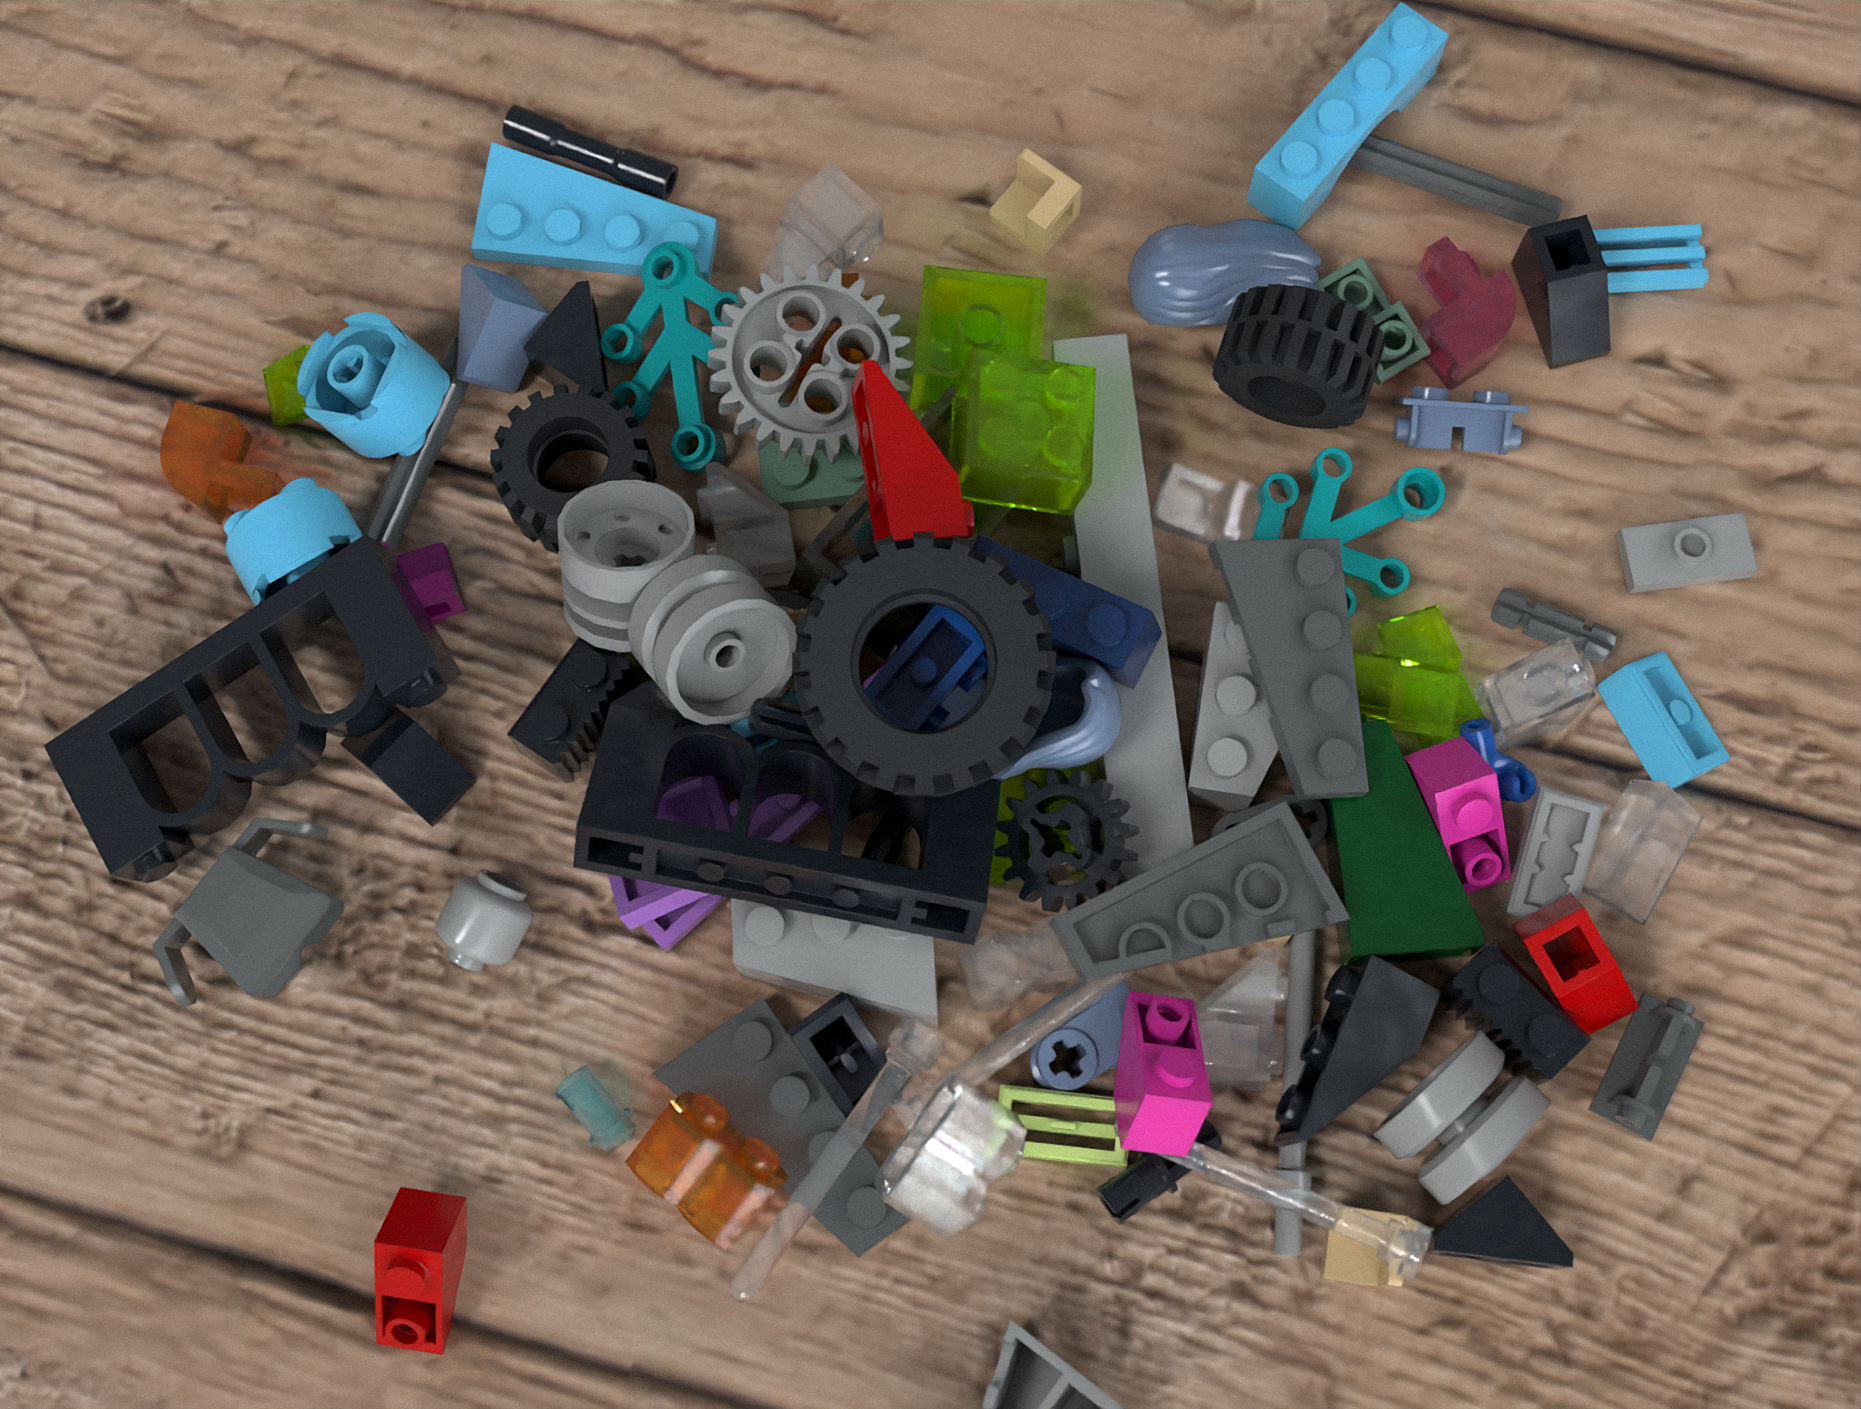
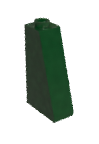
M1360 713L1369 792L1361 797L1320 799V803L1326 810L1328 818L1325 843L1330 881L1351 918L1342 924L1336 925L1341 966L1371 954L1388 963L1471 957L1485 946L1483 930L1387 720L1367 721V716Z

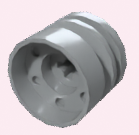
M641 480L607 481L581 491L565 504L557 519L564 617L574 633L593 646L616 652H632L627 631L633 606L646 585L671 564L696 555L693 511L680 495L668 488Z

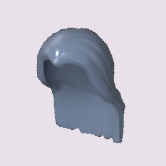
M1246 218L1211 226H1197L1187 223L1167 226L1146 239L1134 253L1128 274V286L1133 306L1140 317L1151 324L1183 327L1222 326L1228 323L1237 297L1242 292H1248L1249 288L1255 286L1268 287V284H1283L1319 290L1315 286L1318 283L1319 276L1315 269L1320 266L1321 262L1320 255L1308 243L1303 241L1296 231L1287 226Z
M1055 656V674L1053 675L1051 686L1052 696L1036 733L1022 752L1007 767L992 776L991 779L1005 780L1008 777L1022 774L1030 768L1068 769L1079 767L1099 759L1109 751L1120 734L1122 703L1120 693L1108 671L1093 659ZM979 679L968 692H965L957 685L941 705L950 714L939 728L957 722L973 709L985 689L987 679Z

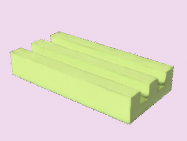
M1000 1084L993 1147L994 1154L1116 1168L1127 1167L1128 1149H1121L1118 1125L1011 1114L1012 1102L1116 1113L1114 1097ZM1009 1128L1108 1139L1115 1140L1114 1151L1011 1140L1008 1139Z

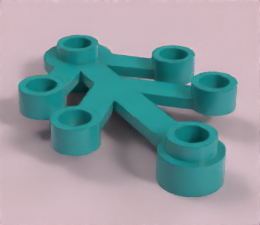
M669 241L657 245L646 256L641 269V280L645 289L623 324H613L605 330L601 338V349L608 358L618 363H633L642 353V338L661 310H663L665 328L633 380L631 382L619 383L613 388L611 394L618 398L619 404L623 408L625 407L626 398L630 394L635 393L636 402L631 410L636 415L637 421H640L649 413L651 398L671 367L679 429L675 432L671 441L672 456L675 462L683 469L695 474L706 475L716 471L723 463L726 456V442L718 430L705 425L696 357L707 364L708 350L718 347L710 342L711 337L691 324L687 298L708 310L710 320L715 326H725L721 321V312L724 304H736L738 308L740 307L737 303L736 294L721 292L701 279L699 262L691 249L679 242ZM673 263L671 275L663 279L666 268ZM627 335V346L622 352L618 353L617 343L621 337ZM756 366L752 369V372L760 379V366ZM697 436L699 446L693 454L688 455L689 445L693 438Z
M1336 447L1326 448L1310 464V475L1314 485L1296 539L1339 538L1343 574L1367 582L1370 591L1379 598H1393L1403 592L1409 585L1410 572L1407 566L1396 558L1381 560L1343 545L1400 517L1413 522L1426 519L1442 506L1445 499L1444 483L1439 475L1431 469L1425 467L1411 468L1392 483L1388 495L1330 522L1340 486L1352 472V461L1344 450ZM1324 459L1333 460L1338 465L1339 477H1330L1324 472L1322 467ZM1282 472L1273 473L1259 485L1256 497L1261 508L1251 540L1279 538L1285 511L1297 501L1299 496L1297 482L1290 475ZM1271 484L1280 485L1285 490L1287 495L1286 502L1279 503L1270 497L1269 486ZM1405 489H1412L1418 493L1420 497L1419 507H1413L1406 501L1404 497ZM1381 569H1389L1395 574L1397 579L1395 588H1389L1382 583L1380 579ZM1345 585L1348 617H1351L1356 610L1357 600L1354 592Z

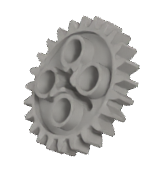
M810 264L806 279L797 280L792 268L789 265H785L781 283L777 285L763 272L759 274V294L757 295L744 286L738 288L737 303L740 308L724 304L721 312V321L725 326H713L710 342L718 348L708 350L707 367L718 372L710 376L709 388L710 392L726 393L720 399L718 411L720 415L739 412L735 421L734 433L740 435L752 428L757 431L755 450L760 451L771 440L779 443L778 461L783 462L788 457L791 449L796 448L801 450L804 465L810 466L815 450L823 449L828 461L831 464H835L839 455L840 445L842 444L855 456L860 455L850 391L860 364L846 362L840 357L838 351L845 348H854L861 351L867 360H875L904 401L910 389V386L901 380L910 377L913 362L900 358L907 353L910 339L905 336H892L898 329L901 317L899 314L881 317L879 314L883 308L885 296L880 294L868 301L862 298L865 280L862 278L854 282L849 289L841 286L842 272L839 268L833 271L828 281L819 280L816 265ZM792 316H801L808 319L814 328L808 331H796L791 329L784 320ZM831 322H838L841 327L829 338L824 346L821 363H815L811 366L800 385L798 394L790 406L787 408L781 407L778 402L787 395L795 384L799 365L805 366L809 363ZM759 365H770L780 371L782 377L774 381H764L756 377L752 369ZM812 397H823L831 401L836 410L829 414H819L807 406L806 400Z

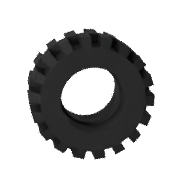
M1268 284V287L1255 286L1249 288L1248 292H1242L1233 305L1213 365L1212 375L1214 380L1219 383L1218 387L1226 395L1233 398V401L1253 413L1272 421L1311 429H1335L1338 426H1349L1354 424L1355 420L1360 419L1364 414L1384 350V334L1381 328L1374 325L1375 321L1368 314L1358 310V307L1329 293L1297 285Z
M566 384L553 386L554 395L546 398L542 397L540 390L528 396L531 403L528 408L522 410L516 405L507 414L512 423L510 428L499 425L494 438L500 449L491 450L490 464L496 473L492 475L495 488L515 525H519L524 536L534 543L540 539L545 550L556 554L559 551L557 519L565 504L584 490L561 493L542 486L548 468L557 458L575 450H593L608 457L604 472L589 487L615 480H641L654 483L653 479H657L656 466L643 428L639 426L636 415L627 405L621 408L618 398L607 391L600 398H597L594 387L580 384L577 393H570Z

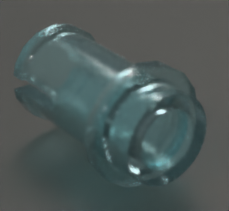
M583 1066L571 1073L555 1090V1096L563 1101L590 1134L588 1143L592 1148L600 1146L606 1154L611 1153L624 1144L637 1129V1126L631 1120L634 1114L630 1107L621 1108L592 1074L589 1066Z

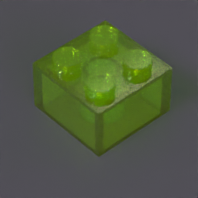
M924 265L918 304L909 408L919 411L1030 423L1040 382L1047 279Z
M971 348L954 382L949 463L958 474L962 499L968 498L972 502L1071 516L1092 485L1096 368Z

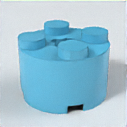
M374 312L353 314L343 319L350 326L344 328L335 336L331 335L328 331L324 332L307 352L297 378V391L305 397L306 407L302 408L309 417L362 456L382 458L396 453L401 456H410L416 453L425 443L426 430L435 419L443 396L449 389L450 376L441 368L438 361L387 317Z
M306 477L291 481L281 490L280 494L262 502L255 508L241 510L233 514L224 525V531L228 537L226 542L227 557L254 606H257L363 536L342 498L330 489L318 487L315 480Z

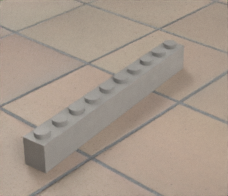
M1124 333L1053 340L1051 363L1041 364V385L1044 401H1055L1057 420L1047 422L1050 457L1062 458L1064 477L1054 479L1057 514L1069 516L1071 536L1061 537L1064 572L1067 574L1076 573V578L1153 611L1162 631V635L1134 690L1115 682L1122 703L1120 734L1112 748L1098 759L1100 778L1091 779V785L1098 779L1114 785L1108 801L1120 798L1128 801L1131 805V808L1120 819L1122 823L1139 827V834L1125 839V848L1134 851L1139 856L1135 862L1122 861L1119 870L1130 880L1193 848L1194 841L1127 334ZM1102 841L1103 850H1104L1105 841Z

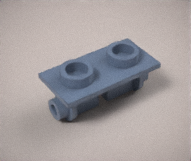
M1412 386L1411 398H1393V404L1407 405L1406 417L1395 418L1393 440L1404 442L1405 448L1410 449L1417 447L1450 450L1452 428L1463 427L1461 451L1506 455L1508 449H1519L1522 438L1521 425H1512L1513 412L1528 413L1529 408L1528 406L1510 405L1511 393L1473 391V400L1470 403L1448 401L1449 389Z

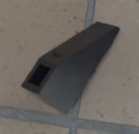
M1373 954L1340 966L1331 977L1325 991L1324 999L1330 1002L1323 1021L1312 1028L1301 1048L1300 1059L1305 1064L1297 1084H1292L1278 1103L1275 1120L1280 1125L1272 1143L1279 1147L1307 1141L1418 1052L1441 991Z

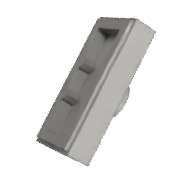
M1744 512L1621 528L1615 535L1628 594L1751 578L1758 571Z
M1536 787L1502 911L1525 918L1570 892L1579 901L1605 804L1545 787Z

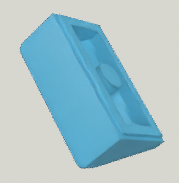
M1664 651L1629 663L1598 684L1599 694L1656 788L1661 793L1674 790L1731 760L1728 752Z

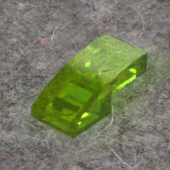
M1437 604L1378 623L1377 632L1389 670L1422 749L1461 736L1460 725L1468 720L1485 719L1460 669L1463 655Z
M1352 649L1361 714H1365L1369 720H1387L1390 728L1394 730L1452 738L1462 672L1406 658Z

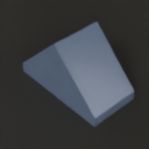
M469 263L462 267L457 360L458 380L507 394L517 391L529 364L523 347L550 315L521 280Z

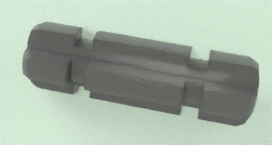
M1503 588L1498 594L1491 610L1490 618L1493 622L1512 630L1515 625L1523 627L1522 634L1569 653L1572 647L1578 649L1579 657L1597 664H1603L1610 657L1617 638V633L1614 629L1596 622L1590 627L1584 624V617L1539 599L1536 600L1535 604L1527 601L1528 595L1511 588Z

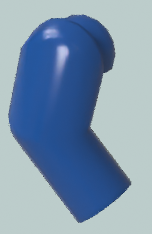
M1477 718L1468 720L1460 725L1461 736L1495 770L1500 799L1516 803L1529 800L1534 795L1537 787L1535 775L1523 763L1496 749L1492 722L1488 719Z

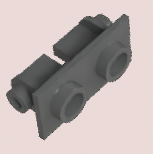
M1643 992L1637 1003L1639 1009L1633 1012L1588 1110L1651 1142L1705 1023L1692 1017L1695 1007L1688 1002L1670 997L1666 1004Z

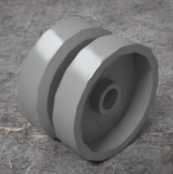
M695 555L671 564L646 585L633 606L627 631L632 654L684 718L705 726L710 724H733L749 717L751 705L755 699L776 698L792 675V652H795L797 643L796 625L785 610L768 592L764 591L758 581L742 564L723 555Z
M1481 1030L1462 1043L1424 1078L1381 1122L1373 1133L1396 1159L1414 1156L1435 1138L1440 1141L1421 1163L1417 1180L1441 1205L1451 1202L1477 1180L1482 1179L1496 1168L1519 1145L1524 1135L1549 1107L1551 1101L1526 1075L1508 1079L1487 1097L1483 1094L1485 1089L1502 1071L1505 1054Z

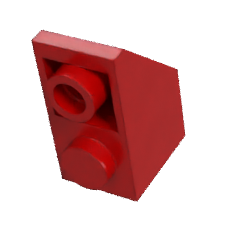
M1571 892L1512 924L1559 1006L1588 1035L1639 1009L1617 962L1584 906Z
M400 1187L374 1241L376 1344L443 1355L448 1341L467 1249V1197Z

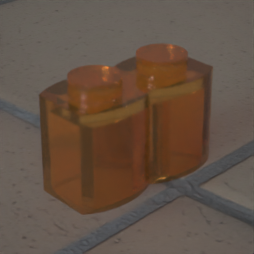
M690 1090L685 1091L667 1105L625 1161L631 1171L644 1185L662 1199L675 1205L694 1229L713 1244L726 1251L747 1233L789 1179L785 1170L780 1166L781 1161L778 1154L771 1146L760 1139H748L739 1134L729 1121L728 1111L719 1101L707 1094H696Z

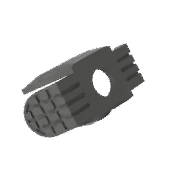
M255 817L236 842L222 853L174 914V919L152 945L168 986L182 1007H189L197 1001L193 980L181 952L182 947L192 935L248 995L254 997L262 995L265 998H275L279 995L303 965L301 956L303 948L310 944H319L342 915L345 907L340 899L255 856L273 834L327 839L328 828L307 823Z

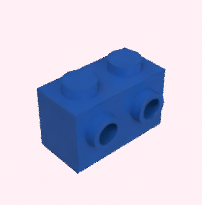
M934 605L865 688V695L872 706L883 717L894 724L913 730L938 729L950 714L941 705L957 685L965 692H968L988 669V660L983 656L986 650L982 639L975 628L960 614L946 607Z

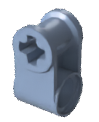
M1122 981L1075 1012V1016L1042 1036L1033 1045L1029 1055V1068L1033 1078L1041 1087L1063 1092L1073 1090L1085 1085L1109 1068L1117 1067L1125 1001L1129 991H1131L1125 981ZM1053 1045L1060 1051L1071 1048L1075 1052L1077 1058L1069 1064L1070 1070L1073 1073L1072 1076L1066 1071L1055 1074L1051 1071L1048 1063L1056 1057L1055 1051L1052 1048Z

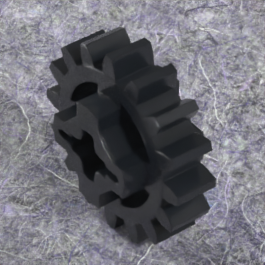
M1056 769L1048 770L1046 787L1039 781L1030 778L1025 780L1023 783L1028 797L1024 801L1008 797L1005 803L1015 813L1011 822L998 821L996 825L998 831L1008 834V844L995 848L994 854L997 857L1011 859L1012 866L1004 872L1002 878L1005 882L1010 883L1024 881L1025 883L1020 890L1019 898L1023 901L1034 903L1042 897V910L1059 913L1064 902L1069 911L1085 903L1086 896L1091 900L1106 892L1105 885L1108 882L1120 885L1128 881L1126 876L1119 870L1122 861L1135 862L1139 856L1134 851L1125 848V839L1139 834L1138 826L1122 823L1120 819L1131 808L1129 802L1120 798L1108 801L1114 785L1098 779L1091 785L1090 773L1076 769L1072 772L1069 781L1064 772ZM1076 798L1074 802L1068 801L1061 811L1049 812L1045 809L1048 805L1058 800ZM1102 826L1104 828L1105 834L1104 850L1102 847L1100 828ZM1051 827L1067 830V837L1074 844L1073 848L1079 851L1082 856L1064 852L1066 845L1059 839L1060 835L1053 831ZM1029 836H1030V843H1031V849H1032V854H1031V856H1030V851H1029ZM1080 870L1088 874L1087 877L1074 884L1056 885L1059 880L1065 881L1071 871Z

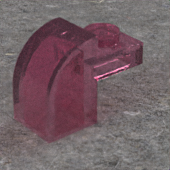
M1446 235L1427 247L1416 277L1441 307L1440 310L1427 317L1419 332L1432 352L1423 359L1450 392L1478 374L1493 360L1512 326L1516 313V295L1513 284L1504 269L1483 281L1480 277L1479 268L1472 256L1464 250H1458Z

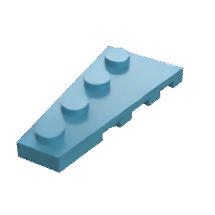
M491 142L471 249L478 260L641 276L642 265L648 253L661 243L675 241L685 245L694 252L699 262L701 279L710 283L719 229L716 218ZM673 263L666 268L663 279L671 275Z

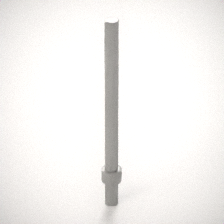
M1317 929L1294 934L1290 937L1282 1096L1292 1084H1297L1305 1064L1300 1059V1052L1307 1035L1312 1030ZM1307 1141L1279 1147L1278 1170L1271 1171L1270 1199L1276 1200L1275 1255L1301 1257L1303 1204L1311 1201L1312 1174L1305 1172Z

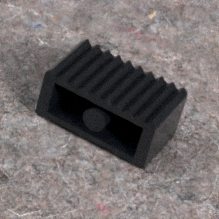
M578 637L509 730L507 736H509V739L512 740L519 752L563 782H574L573 773L582 771L581 763L589 761L588 752L597 751L595 742L601 740L610 703L640 685L630 661L616 651L595 647Z
M1495 940L1481 949L1439 989L1441 994L1438 1001H1446V1010L1456 1011V1020H1465V1030H1475V1033L1481 1030L1505 1054L1503 1069H1513V1077L1526 1075L1536 1086L1553 1079L1592 1040Z

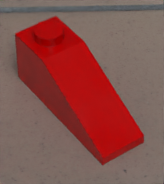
M862 360L850 391L874 541L893 535L894 541L913 538V532H934L933 538L953 541L954 535L965 539L972 537L974 531L973 507L970 499H962L958 474L875 360Z

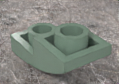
M1362 256L1320 279L1315 285L1319 291L1329 293L1358 307V310L1368 314L1375 321L1374 325L1381 328L1384 334L1383 341H1385V346L1374 379L1377 385L1432 353L1401 301L1391 305Z

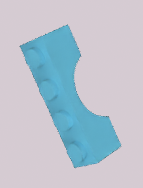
M1400 2L1255 166L1246 202L1274 223L1287 226L1297 232L1329 196L1345 166L1372 130L1392 111L1396 110L1401 113L1435 74L1449 34L1403 2Z

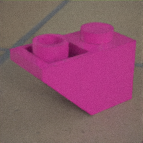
M1463 736L1403 756L1465 893L1469 894L1511 879L1512 874L1495 770Z
M1129 991L1125 1001L1113 1094L1121 1149L1187 1157L1212 1105L1194 1000Z

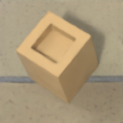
M1024 148L1017 156L1016 179L990 208L989 219L1044 257L1078 217L1082 185L1028 148Z
M1337 1206L1327 1210L1320 1279L1383 1289L1401 1287L1403 1283L1409 1216L1346 1206Z

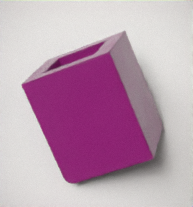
M386 541L381 542L382 545L392 551L432 622L467 611L449 550L444 543L438 542L396 556Z

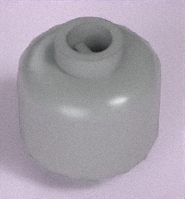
M484 869L480 871L478 877L465 876L458 880L435 924L436 933L439 938L449 946L445 954L446 957L455 964L475 972H481L484 964H508L514 957L533 920V909L525 900L528 891L515 881L496 872Z

